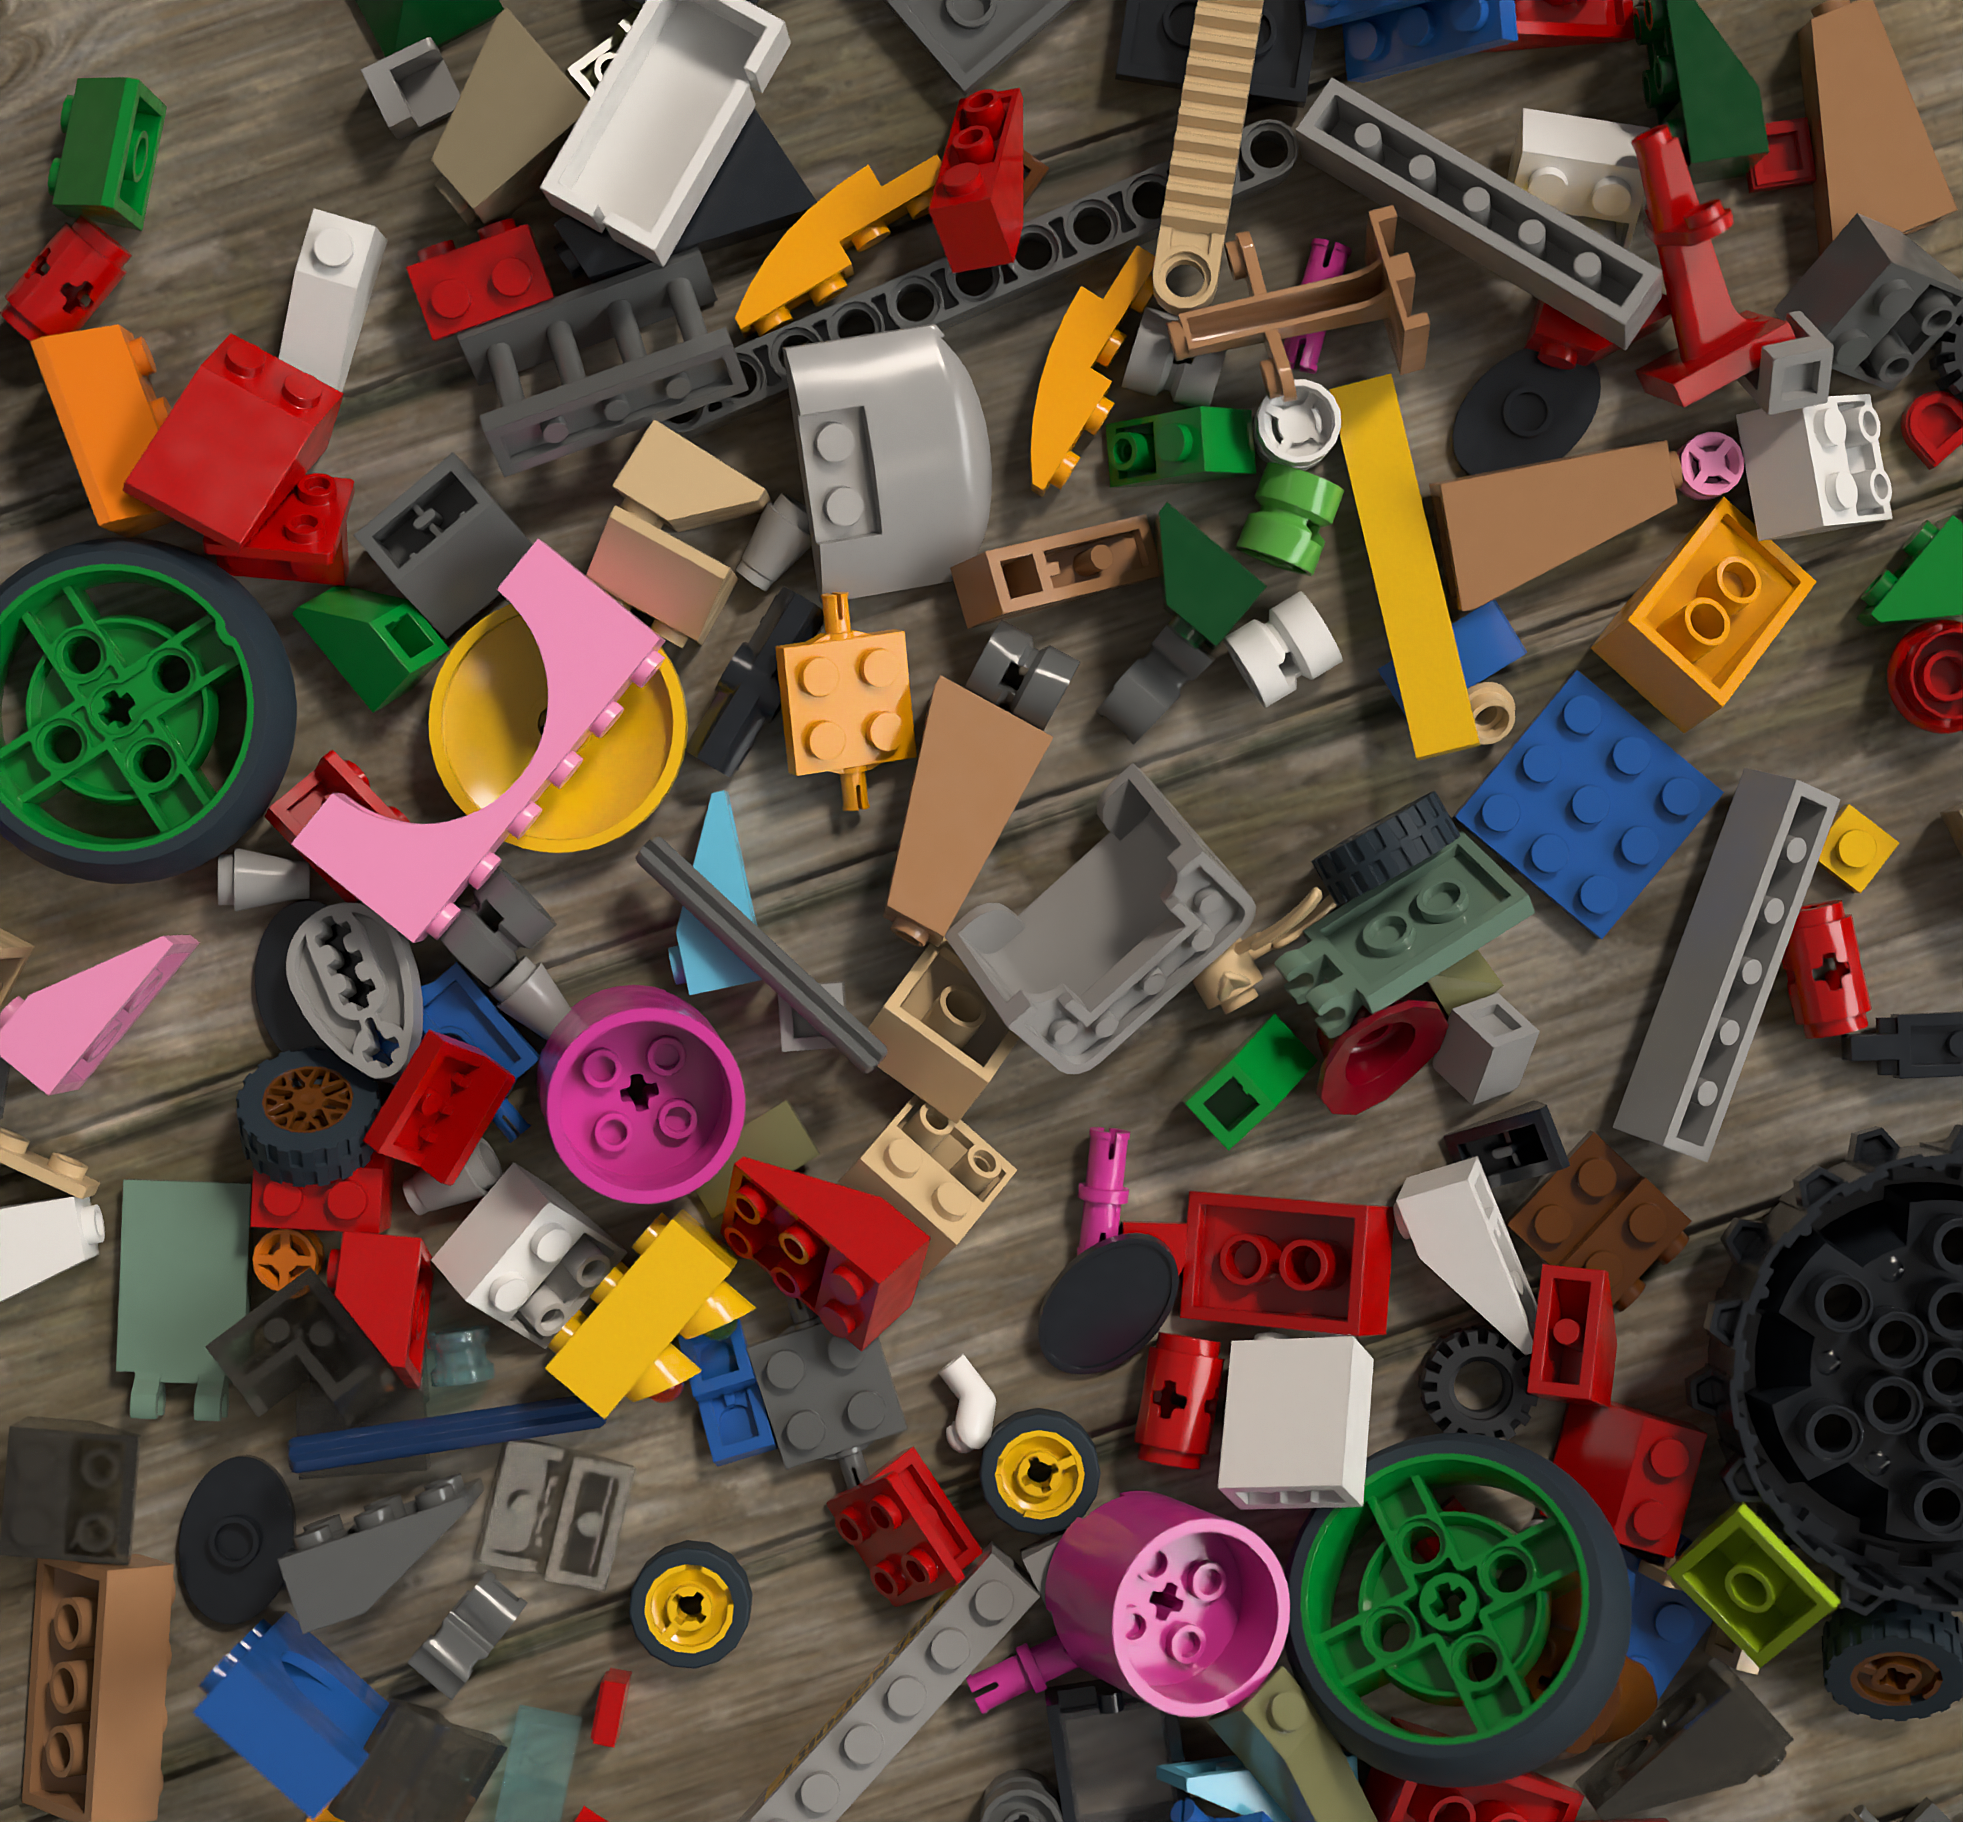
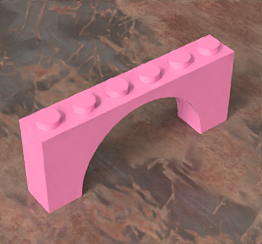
M540 539L536 540L497 589L511 602L532 631L539 646L547 676L548 708L544 732L530 764L521 777L503 795L481 810L455 820L434 824L409 823L391 819L361 806L344 793H332L291 843L413 943L423 941L428 934L437 940L445 933L461 912V909L453 904L469 884L478 890L489 879L502 861L494 853L511 833L519 839L526 833L543 810L535 803L551 783L560 789L570 779L583 761V758L576 753L591 733L595 734L598 738L603 737L624 711V708L617 703L619 698L632 682L642 688L665 660V657L658 653V650L666 642L661 636Z

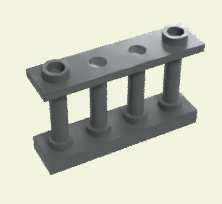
M698 246L671 255L664 268L652 262L457 332L459 343L478 385L481 386L492 381L495 384L501 408L479 415L484 434L504 478L651 425L654 419L660 422L749 390L727 328L724 327L710 333L707 331L699 307L718 299ZM675 316L684 342L647 355L639 328ZM615 337L623 364L586 377L578 350ZM554 359L562 386L525 399L518 372Z

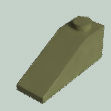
M1283 1666L1272 1669L1263 1683L1246 1699L1227 1710L1213 1714L1207 1720L1210 1726L1292 1822H1378L1338 1741L1324 1725L1305 1691Z

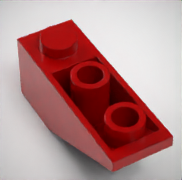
M1020 87L998 92L993 89H984L966 98L959 99L929 206L931 218L952 273L1014 263L1023 228V96Z

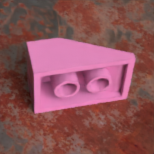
M191 935L161 936L29 995L26 1000H23L20 996L16 997L0 1013V1056L48 1096L79 1090L200 942Z

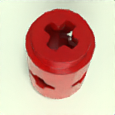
M80 214L72 225L67 222L63 224L5 295L8 303L1 310L0 314L29 341L45 336L80 331L127 274L123 267L132 255L101 227L83 214ZM47 262L50 269L44 274L41 268ZM67 282L70 283L67 287L63 286ZM87 293L91 301L85 307L81 299Z
M1842 900L1801 906L1782 958L1783 968L1786 970L1788 979L1787 987L1795 1024L1803 1025L1806 1039L1832 1037L1868 1027L1866 1012L1870 1011L1872 1006L1864 969H1862L1860 962V950L1852 914L1844 913ZM1823 958H1832L1835 963L1834 970H1829L1825 973V981H1815L1812 976L1813 969L1823 966Z
M1158 1332L1156 1347L1150 1346L1134 1438V1442L1140 1443L1138 1459L1180 1468L1200 1469L1202 1455H1209L1225 1360L1219 1358L1221 1342L1174 1333ZM1173 1392L1186 1396L1187 1404L1185 1409L1171 1404Z

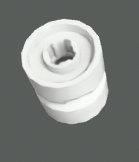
M1300 379L1294 380L1297 400L1284 403L1281 397L1269 400L1268 396L1263 399L1253 420L1254 447L1259 457L1265 463H1279L1306 471L1316 466L1336 443L1341 429V413L1334 396L1321 384Z
M1302 591L1270 609L1269 621L1263 624L1254 619L1223 638L1236 667L1264 708L1295 691L1299 676L1302 675L1312 680L1343 661L1330 631L1313 604Z

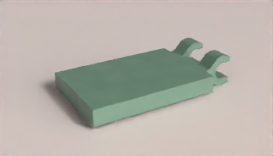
M1463 831L1459 832L1461 836L1440 851L1374 889L1352 899L1303 930L1308 943L1297 950L1284 953L1274 963L1276 969L1288 981L1284 985L1286 992L1297 1004L1307 1002L1319 1015L1315 1019L1316 1025L1328 1038H1334L1344 1033L1351 1026L1356 1012L1361 1006L1364 1005L1371 1014L1386 1008L1535 913L1529 895ZM1326 978L1329 983L1323 984L1324 979Z
M131 1178L123 1180L116 1371L135 1372L130 1397V1418L157 1419L158 1415H165V1383L198 1384L194 1400V1420L221 1421L222 1417H228L229 1375L244 1376L248 1374L254 1239V1227H250L253 1183Z

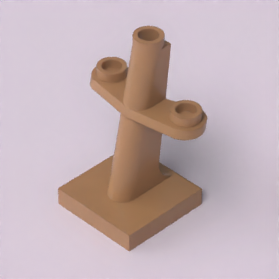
M1394 205L1368 212L1365 263L1367 267L1350 274L1270 293L1266 292L1257 254L1249 231L1235 233L1234 241L1224 243L1226 258L1233 280L1237 281L1245 278L1250 297L1180 313L1179 320L1166 323L1176 361L1264 343L1268 359L1260 361L1259 365L1269 400L1281 397L1285 403L1297 400V393L1291 367L1281 339L1383 319L1399 374L1404 375L1425 369L1430 321L1427 312L1411 316L1415 273L1408 252L1394 256L1397 223Z

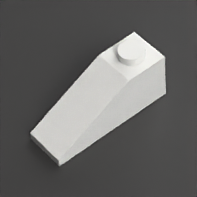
M314 208L295 269L279 359L316 377L321 382L340 392H343L388 241L375 226Z
M1478 1156L1407 1177L1393 1207L1395 1221L1404 1239L1411 1238L1419 1258L1522 1353L1525 1355L1531 1354L1537 1303Z

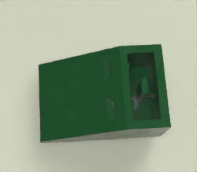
M1639 0L1640 6L1633 8L1632 18L1636 43L1638 46L1646 45L1650 69L1644 70L1642 74L1643 95L1647 108H1656L1658 126L1667 124L1671 135L1678 137L1693 184L1743 177L1769 153L1758 84L1696 0Z

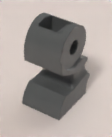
M1167 625L1151 643L1150 652L1144 658L1137 659L1113 686L1115 689L1096 710L1101 717L1105 715L1128 736L1126 739L1133 745L1180 697V689L1186 682L1194 681L1215 660L1201 645L1197 650L1193 649L1170 630Z
M490 1570L453 1607L442 1621V1626L435 1636L430 1635L407 1662L450 1700H453L473 1672L472 1667L476 1662L488 1656L528 1604L522 1597L518 1598L495 1578L496 1575Z

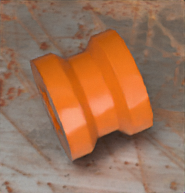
M275 1229L263 1236L255 1247L252 1259L254 1272L260 1282L271 1290L279 1292L295 1291L316 1279L323 1269L325 1260L323 1243L312 1230ZM292 1242H293V1247L298 1250L299 1254H304V1255H298L297 1252H296L294 1249L291 1248Z

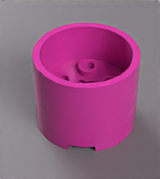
M624 985L604 989L591 994L571 1007L572 1010L555 1027L544 1049H542L537 1069V1093L541 1111L556 1150L569 1170L580 1181L598 1193L619 1201L637 1204H651L673 1200L689 1194L709 1181L727 1162L739 1140L745 1116V1091L736 1061L706 1017L691 1004L666 992V990L644 985ZM634 1074H641L645 1082L651 1084L643 1087V1098L638 1100H632L628 1091L621 1090L630 1086V1076Z
M1149 1491L1119 1493V1498L1101 1505L1084 1519L1077 1517L1056 1546L1048 1568L1045 1587L1046 1609L1052 1612L1057 1634L1066 1649L1065 1654L1077 1666L1160 1710L1188 1717L1207 1716L1227 1710L1246 1699L1263 1683L1275 1666L1285 1643L1290 1619V1600L1287 1581L1282 1567L1272 1550L1260 1537L1239 1524L1166 1495ZM1153 1590H1154V1595H1153L1152 1599L1150 1600V1596H1151V1594H1152V1592H1153Z

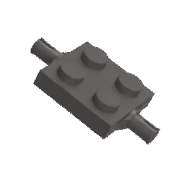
M784 1294L793 1324L788 1326L779 1335L750 1344L746 1349L785 1468L789 1469L816 1459H838L847 1489L858 1486L853 1467L856 1469L860 1483L870 1476L862 1450L866 1449L877 1439L908 1429L879 1337L861 1352L846 1338H838L830 1333L821 1322L820 1317L803 1302H801L802 1307H800L797 1298H790Z

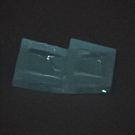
M519 1705L495 1822H562L569 1791V1779L583 1722L582 1717Z

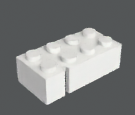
M646 0L540 186L550 204L600 233L606 227L613 240L664 268L756 106L750 88L760 93L764 92L791 44L785 22L746 0Z

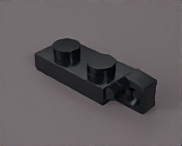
M1963 1011L1891 1014V1017L1876 1018V1033L1841 1035L1842 1060H1877L1878 1075H1893V1078L1899 1079L1963 1076Z

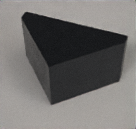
M1535 1100L1443 1136L1453 1163L1478 1156L1491 1189L1559 1171L1570 1166L1548 1106Z

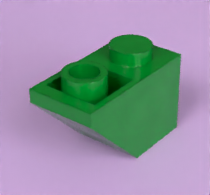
M1199 406L1106 424L1110 488L1209 482L1256 474L1252 410Z
M1954 515L1939 520L1934 525L1928 520L1924 521L1903 545L1902 550L1909 556L1894 574L1885 569L1865 590L1861 599L1868 605L1856 619L1865 627L1962 617L1963 523Z
M336 585L298 606L292 613L373 713L411 691L450 650L418 609L408 599Z
M1274 1013L1183 1096L1181 1100L1229 1151L1277 1107L1318 1060Z

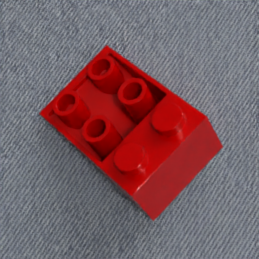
M744 1156L734 1163L720 1234L725 1237L726 1242L737 1255L753 1260L772 1276L776 1286L790 1298H798L820 1317L821 1322L830 1333L838 1338H846L861 1352L912 1305L931 1239L930 1236L882 1197Z

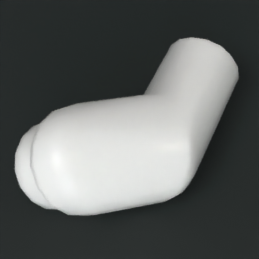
M961 1354L945 1365L938 1373L959 1400L955 1421L946 1429L947 1441L955 1451L968 1453L973 1449L984 1447L990 1439L996 1398L965 1355Z

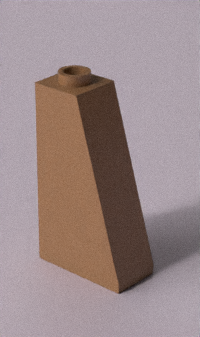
M1827 0L1811 9L1814 18L1797 35L1805 117L1808 118L1817 179L1812 184L1820 257L1856 213L1900 230L1907 236L1943 221L1958 209L1874 1L1857 0L1851 3L1850 0Z
M1651 440L1429 483L1450 608L1458 611L1476 609L1678 504L1675 489L1682 487L1683 476L1676 451H1669L1667 440Z
M943 676L939 677L929 700L882 916L893 922L890 930L895 935L910 944L922 948L927 941L937 947L940 946L1053 739V736Z

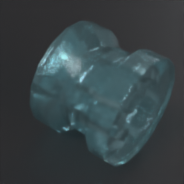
M488 1325L457 1327L425 1335L427 1348L435 1355L436 1366L430 1373L432 1386L445 1387L489 1380L496 1376L494 1363L487 1359L485 1345L491 1339Z

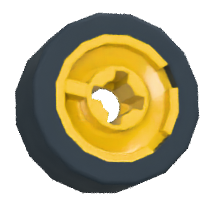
M1043 1408L1015 1412L996 1425L990 1439L982 1449L979 1466V1478L983 1496L996 1517L1017 1531L1037 1535L1063 1531L1077 1517H1084L1097 1497L1101 1475L1095 1444L1082 1425L1060 1411ZM1034 1458H1038L1039 1462L1051 1465L1052 1473L1046 1481L1035 1482L1028 1476V1469L1031 1466L1030 1461Z
M686 1540L665 1546L646 1561L631 1590L629 1616L635 1637L651 1656L673 1667L696 1669L720 1661L737 1647L750 1620L753 1594L746 1571L731 1553L711 1542ZM696 1592H699L702 1595L700 1602L702 1610L694 1615L684 1613L679 1605L680 1597L694 1596Z

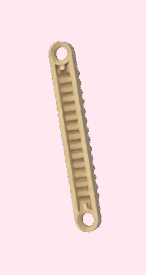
M1198 0L1153 267L1154 296L1163 309L1176 316H1179L1180 313L1208 307L1212 303L1217 291L1264 0ZM1179 265L1195 267L1201 272L1204 279L1201 290L1191 297L1174 295L1166 284L1168 273Z

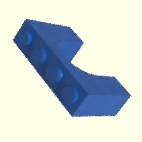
M288 1612L273 1626L263 1618L213 1668L198 1685L207 1696L193 1711L197 1717L313 1821L359 1771L369 1757L367 1752L400 1714L312 1633L303 1634L299 1622Z

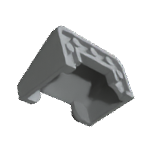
M1134 763L1127 767L1105 788L1098 800L1097 815L1110 831L1109 834L1018 916L1000 903H986L970 910L945 935L946 940L1006 1026L1054 1067L1066 1074H1080L1091 1070L1101 1063L1237 941L1252 925L1256 915V905L1244 887L1152 781Z

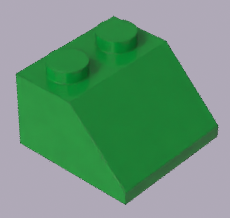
M129 77L78 78L75 94L67 95L65 98L60 119L61 131L66 133L62 158L56 157L53 160L48 176V193L50 196H54L52 205L65 215L78 218L80 214H83L94 222L142 231L167 106L139 79Z

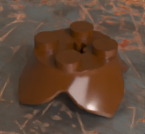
M1581 1587L1552 1601L1551 1623L1546 1644L1535 1666L1525 1677L1535 1701L1550 1687V1682L1544 1676L1551 1679L1554 1671L1561 1672L1575 1643L1582 1610ZM1481 1653L1472 1660L1473 1671L1478 1682L1489 1679L1497 1669L1498 1660L1495 1653ZM1626 1655L1615 1689L1603 1710L1591 1726L1570 1747L1553 1760H1565L1585 1752L1590 1746L1613 1742L1626 1737L1651 1717L1658 1706V1695L1653 1677L1643 1664L1630 1659Z

